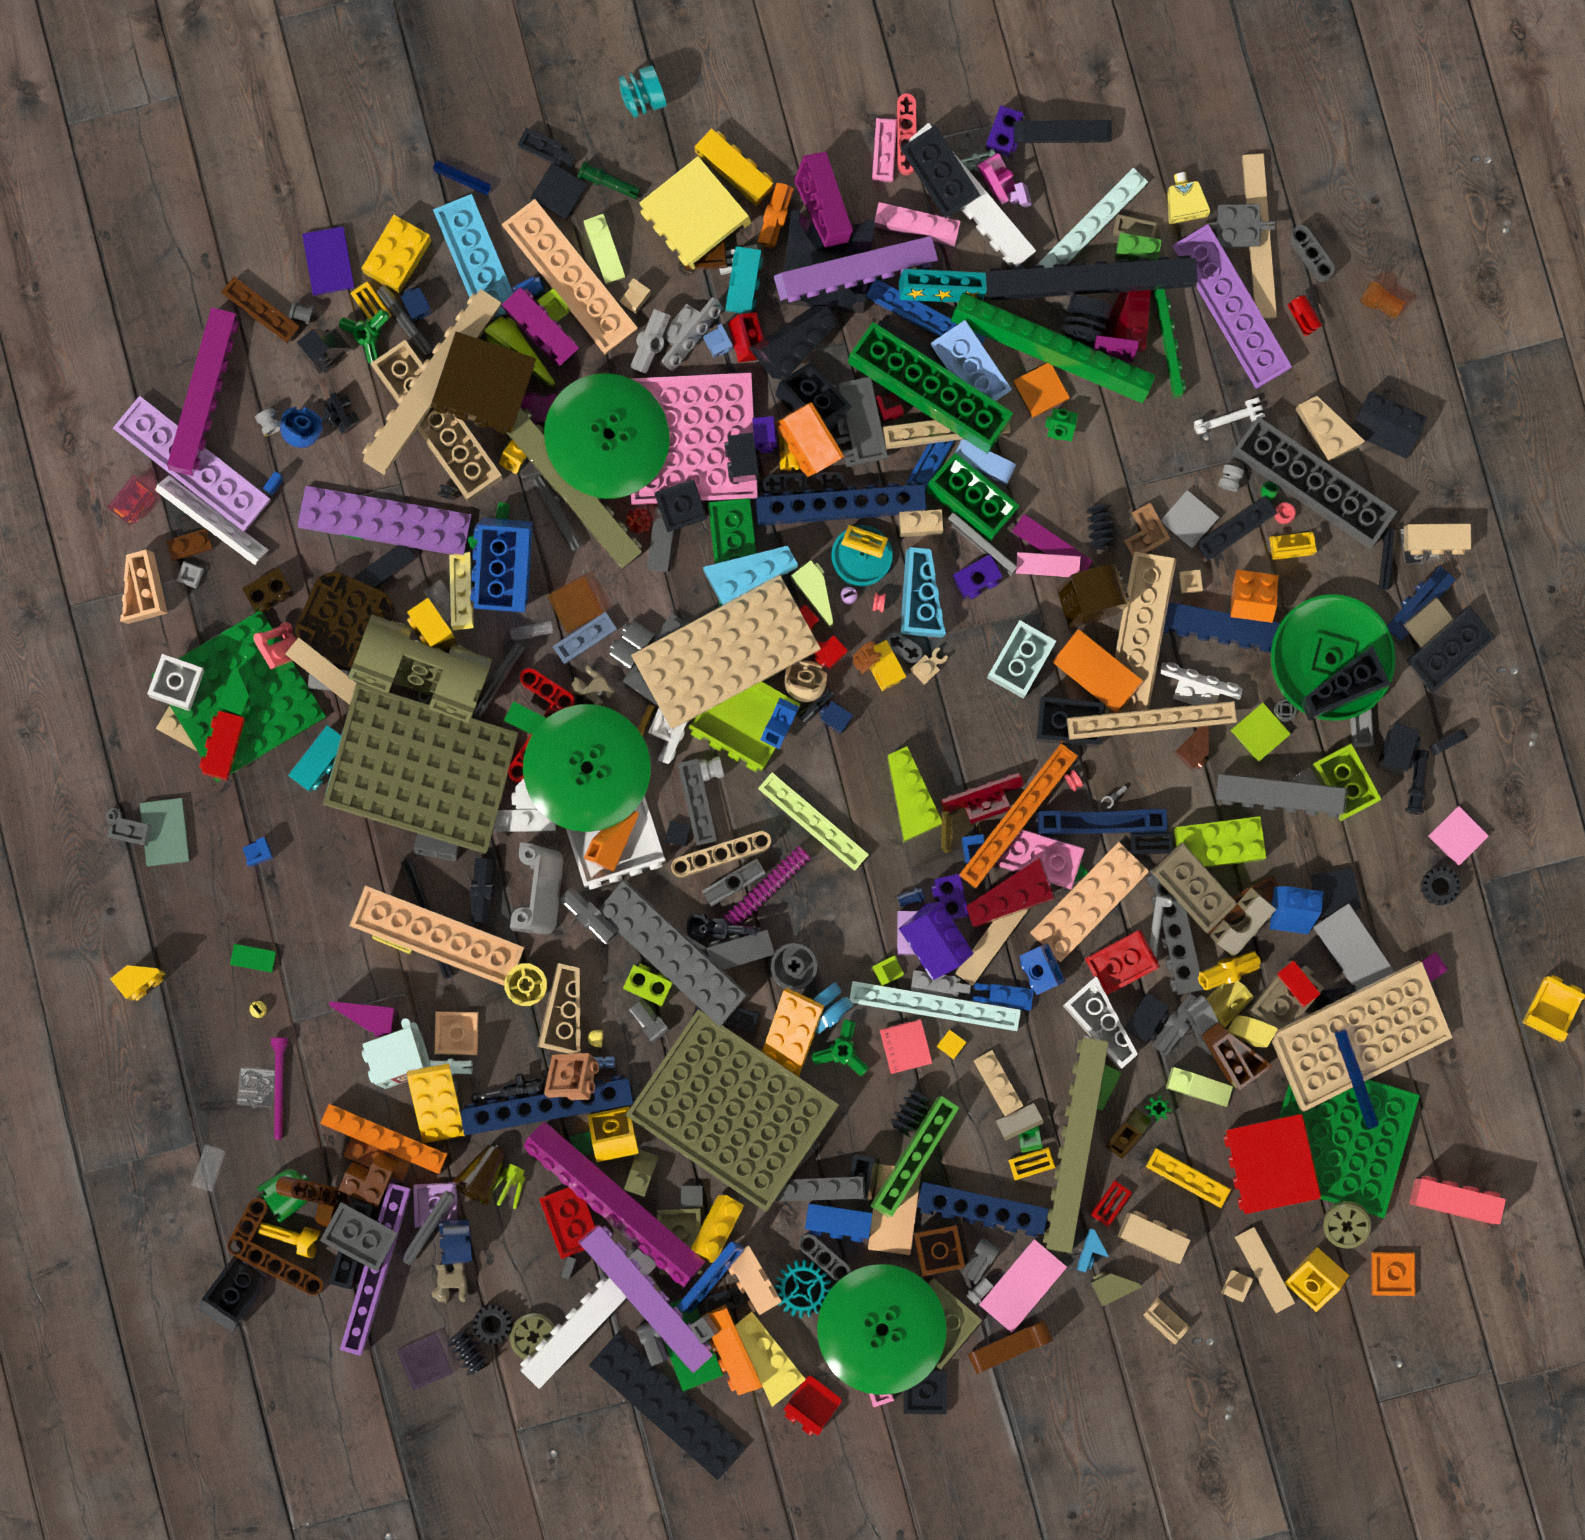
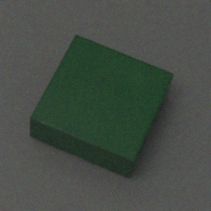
M590 1132L570 1136L571 1145L581 1154L588 1155L594 1153Z

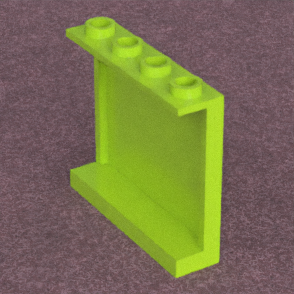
M760 682L697 716L692 725L690 724L689 730L692 731L691 735L699 740L704 738L710 741L709 745L714 749L720 751L722 748L729 752L727 756L737 762L739 759L747 763L746 767L754 772H757V770L763 771L776 748L760 739L779 698L789 701L799 708L800 703Z

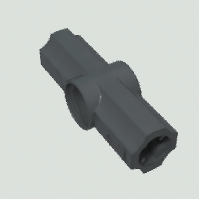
M756 858L735 872L729 873L726 877L702 892L712 907L763 877L766 873ZM730 878H738L740 885L737 888H731L728 885Z
M573 887L567 890L559 899L584 927L590 929L605 944L617 933L615 927L602 916L603 914L590 901L587 902Z
M1190 993L1179 1008L1170 1015L1164 1024L1165 1027L1152 1043V1046L1164 1055L1170 1052L1178 1039L1182 1038L1191 1026L1184 1007L1197 999V997Z

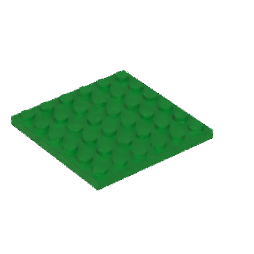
M260 611L178 658V660L201 667L204 670V675L191 710L187 711L170 705L201 758L202 756L206 757L208 749L205 748L207 737L212 736L214 728H211L213 716H217L218 711L225 712L218 709L217 705L233 667L237 668L250 696L252 707L249 714H244L243 716L245 722L230 775L326 719L325 714L292 661L270 669L254 642V635L256 633H265L272 630L264 614L260 613ZM278 637L267 640L269 646L280 642ZM214 778L216 783L221 781V779Z
M1366 1080L1303 1112L1300 1110L1291 1086L1288 1083L1278 1119L1303 1114L1321 1199L1335 1204L1343 1201L1355 1202L1364 1207L1368 1214L1385 1218L1420 1095L1372 1080Z

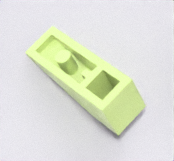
M601 214L584 220V227L605 284L625 278L604 215Z
M809 561L791 575V580L830 628L833 626V619L825 580L822 575L824 571L818 563L813 564L812 561Z
M1173 1067L1171 1068L1165 1089L1227 1107L1233 1086Z

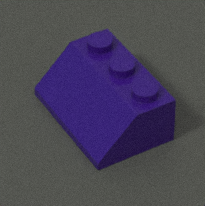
M941 902L927 903L899 928L932 980L958 968L974 954Z

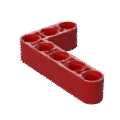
M527 668L521 672L520 681L523 687L550 704L543 715L544 717L548 718L557 711L567 708L559 705L563 697L571 699V704L568 707L575 705V700L571 693L536 670ZM533 674L536 676V680L532 684H527L524 682L525 676ZM544 686H552L553 693L545 696L542 694V689ZM532 735L529 736L509 766L508 774L516 783H520L524 779V775L516 778L512 775V772L516 767L523 768L524 754Z

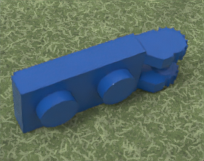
M974 983L975 989L989 990L990 996L989 998L975 996L972 997V1002L1031 1011L1032 989Z

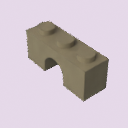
M1250 888L1237 903L1245 911L1243 920L1238 924L1232 925L1223 919L1210 934L1211 938L1233 957L1244 949L1245 944L1258 933L1259 928L1272 917L1273 912L1276 910L1267 899L1253 888Z

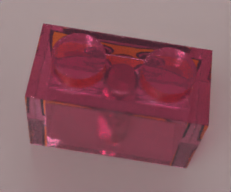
M133 475L107 508L130 526L141 518L142 510L145 507L148 508L154 502L156 493Z

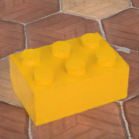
M393 215L362 266L364 274L400 294L430 245L431 237L424 231Z
M429 598L407 612L410 616L407 621L424 645L446 651L451 647L452 643H457L453 633Z

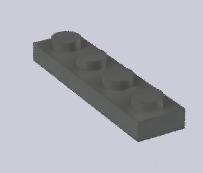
M694 759L678 763L696 846L717 842L699 760Z

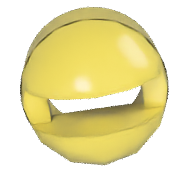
M255 1001L250 1005V1013L253 1017L262 1018L267 1013V1006L262 1001ZM255 1004L262 1011L261 1014H259L253 1007Z
M593 1030L589 1033L588 1041L592 1046L602 1047L603 1030Z

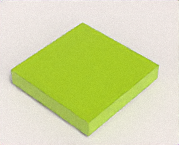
M1264 703L1260 704L1230 730L1257 762L1290 735Z

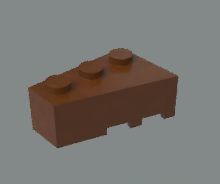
M1219 1023L1201 1035L1227 1081L1238 1091L1273 1066Z

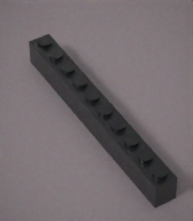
M1190 255L1179 256V259L1159 257L1155 261H1149V258H1140L1136 260L1137 262H1128V260L1122 259L1107 264V261H1097L1095 265H1086L1085 262L1074 263V266L1054 264L1050 268H1044V265L1032 266V269H1023V267L1017 266L1006 271H1002V268H992L990 272H986L987 301L1197 287L1196 258H1191Z

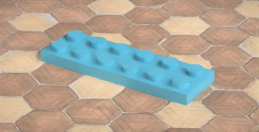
M472 194L433 209L469 298L473 293L477 294L481 289L500 301L501 304L513 294V291ZM500 307L493 320L507 315L502 307Z

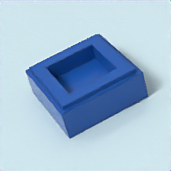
M274 471L263 487L264 491L272 496L282 483L283 477Z

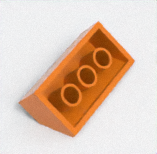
M721 1305L702 1314V1317L708 1314L719 1330V1333L714 1335L709 1343L714 1353L719 1352L721 1359L718 1362L722 1371H727L730 1379L727 1382L731 1391L736 1390L737 1394L741 1395L762 1388L760 1379L726 1305Z

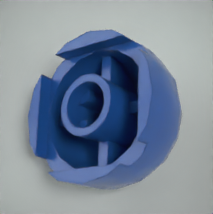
M291 407L283 413L281 418L280 432L283 439L289 445L297 448L312 446L319 439L323 429L321 417L309 408L304 407L303 410H296L297 407Z

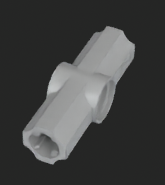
M656 309L653 310L646 330H642L637 336L638 349L631 363V368L647 374L655 353H659L664 346L662 336L670 315Z

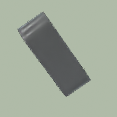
M1299 225L1295 227L1289 237L1292 247L1317 281H1328L1334 273V264L1306 226ZM1302 233L1305 240H1297L1295 234ZM1314 250L1317 257H1309L1307 251ZM1319 267H1326L1329 274H1321Z
M1201 995L1185 1006L1184 1011L1200 1044L1211 1055L1201 1035L1219 1022L1211 1005Z
M806 1234L800 1238L799 1247L802 1252L836 1281L841 1279L835 1275V1269L838 1266H844L847 1269V1274L851 1272L849 1266L815 1236ZM805 1238H812L815 1245L813 1249L806 1250L803 1248L802 1242ZM822 1252L830 1254L831 1260L828 1264H821L818 1258Z

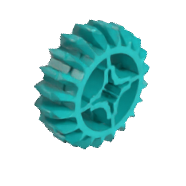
M795 1260V1268L792 1269L791 1265L787 1264L786 1266L789 1269L787 1273L783 1269L780 1270V1273L784 1275L783 1279L776 1277V1280L781 1282V1286L774 1285V1289H780L781 1293L777 1294L783 1298L782 1302L778 1305L786 1303L785 1312L792 1308L791 1316H794L796 1311H800L799 1317L803 1318V1311H807L808 1317H812L810 1310L814 1309L816 1314L819 1313L817 1306H822V1300L826 1297L825 1292L831 1290L830 1288H825V1285L831 1284V1280H823L828 1273L824 1272L820 1275L818 1273L822 1269L820 1266L816 1270L813 1269L815 1262L812 1261L810 1267H807L806 1260L802 1261V1266H799L798 1261ZM809 1271L816 1277L809 1281H803L796 1272ZM791 1276L796 1284L795 1289L786 1295L785 1284ZM796 1279L803 1283V1285L813 1282L806 1289L809 1299L806 1295H802V1293L793 1295L799 1289ZM820 1282L821 1292L815 1302L810 1294V1290ZM798 1296H802L806 1299L809 1306L799 1307L790 1301Z

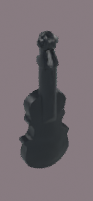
M695 913L690 915L687 920V932L692 939L705 940L708 935L712 936V938L723 939L729 933L752 934L753 936L759 933V929L756 926L731 925L725 918L718 919L715 917L709 919L706 914Z
M518 1073L515 1075L516 1082L505 1084L500 1090L483 1091L482 1094L473 1093L471 1101L476 1103L479 1100L488 1101L522 1093L537 1092L545 1088L544 1078L536 1077L524 1080L523 1073Z

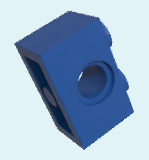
M1048 943L1019 956L1021 967L1027 973L1030 979V987L1036 992V995L1066 982ZM1039 965L1043 968V975L1038 971Z

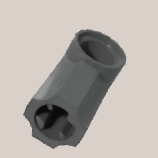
M644 999L629 1009L643 1027L641 1029L652 1043H655L670 1031Z
M982 1237L974 1248L973 1255L961 1274L977 1283L987 1266L991 1265L997 1256L1000 1248Z
M648 1322L635 1327L640 1342L645 1347L651 1366L669 1359L661 1336Z

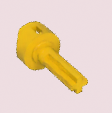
M262 1222L258 1233L297 1245L298 1255L313 1259L317 1251L315 1241L318 1239L321 1231L305 1227L303 1232L299 1234L295 1231Z

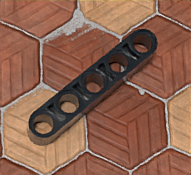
M1112 120L1014 121V143L1112 142Z

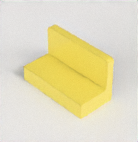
M1237 981L1219 985L1206 1000L1211 1005L1218 1022L1223 1027H1226L1254 996L1242 983Z

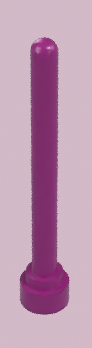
M271 1038V1046H273V1051H275L274 1138L278 1141L283 1138L284 1051H286V1046H288V1038Z

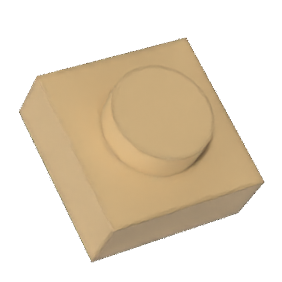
M1200 570L1179 572L1181 594L1203 591Z

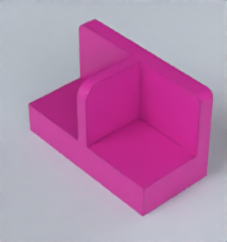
M996 153L977 165L995 201L1003 205L1009 201L1007 194L1015 190V182L1012 179L1013 173L1007 169L1000 154Z

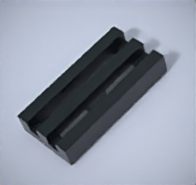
M1173 832L1130 833L1132 855L1170 854L1174 850ZM1169 837V841L1135 842V838ZM1135 846H1169V849L1136 850Z

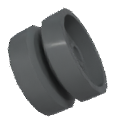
M791 943L783 945L775 952L770 970L778 986L783 989L789 988L793 991L805 989L814 980L817 973V961L809 948L802 944ZM796 964L798 966L797 971L792 972L790 965Z

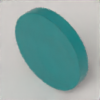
M867 525L854 526L878 534L880 536L886 537L881 531L874 527ZM846 530L843 531L835 540L831 554L832 564L837 575L848 584L859 587L870 586L882 580L888 573L892 563L890 542L887 541L882 558L841 545Z

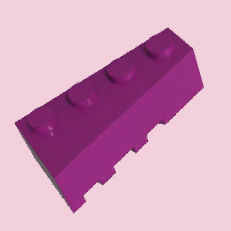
M820 152L804 155L794 183L825 247L848 243L853 228L845 210L827 153Z

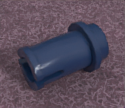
M914 887V890L897 894L901 908L918 901L921 903V900L925 899L921 887Z

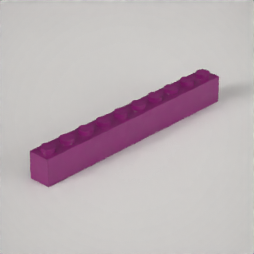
M545 1121L527 1138L523 1147L531 1156L536 1157L547 1170L552 1171L563 1184L568 1185L579 1198L584 1199L595 1212L600 1213L611 1226L616 1227L627 1240L632 1241L644 1255H648L660 1269H664L676 1283L685 1287L700 1271L705 1263L701 1257Z

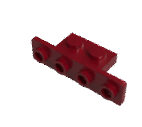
M1020 773L1009 774L1005 778L989 781L985 785L969 788L965 792L956 795H949L941 800L943 813L946 814L964 808L970 823L973 824L1010 810V805L1005 793L1023 787L1022 776Z

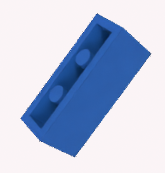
M808 1204L805 1229L809 1230L808 1234L821 1236L822 1232L830 1233L831 1238L842 1239L843 1235L851 1236V1241L864 1242V1238L869 1239L872 1213Z

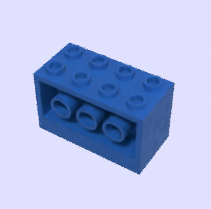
M482 517L480 523H477L474 529V540H478L473 549V560L476 561V565L472 569V581H475V585L471 589L470 602H474L475 609L525 612L529 594L533 521ZM501 541L504 545L500 546L497 542ZM496 562L501 563L502 567L497 566ZM499 583L501 587H497L494 584Z

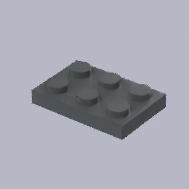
M341 1202L320 1241L367 1267L378 1271L398 1233Z

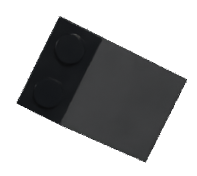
M233 1256L203 1296L197 1309L233 1333L272 1276Z

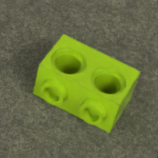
M639 964L638 967L633 965L623 989L662 1007L673 983L660 972L658 975L650 973L651 968ZM636 974L644 975V984L640 986L633 983L634 976ZM655 983H662L665 989L662 994H655L652 991Z

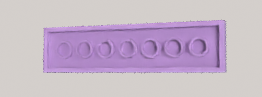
M139 396L113 429L245 532L271 501L270 498L206 448L204 451H200L199 458H201L199 470H195L194 476L168 470L167 463L178 426Z

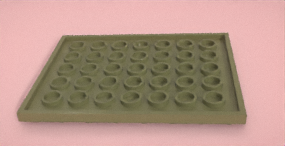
M698 1009L626 1116L768 1212L840 1105L723 1025L719 1027L708 1015Z

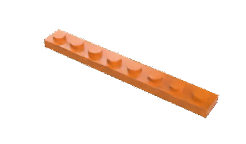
M1063 744L1059 745L959 876L975 888L980 885L1075 762L1078 755Z

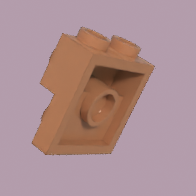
M589 1053L552 1055L544 1094L548 1098L589 1099L590 1093L595 1091L593 1078L594 1074L599 1071L597 1060Z

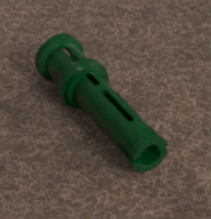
M587 161L583 162L577 177L594 182L595 186H600L601 184L634 200H637L638 193L641 191L640 187L605 173L603 168L598 169L588 165Z

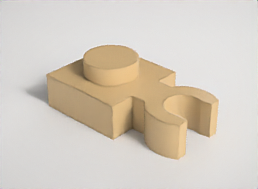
M939 647L934 649L930 659L924 655L910 669L924 685L940 671L936 665L945 663L948 658L947 655L943 659L936 657V654L940 651Z

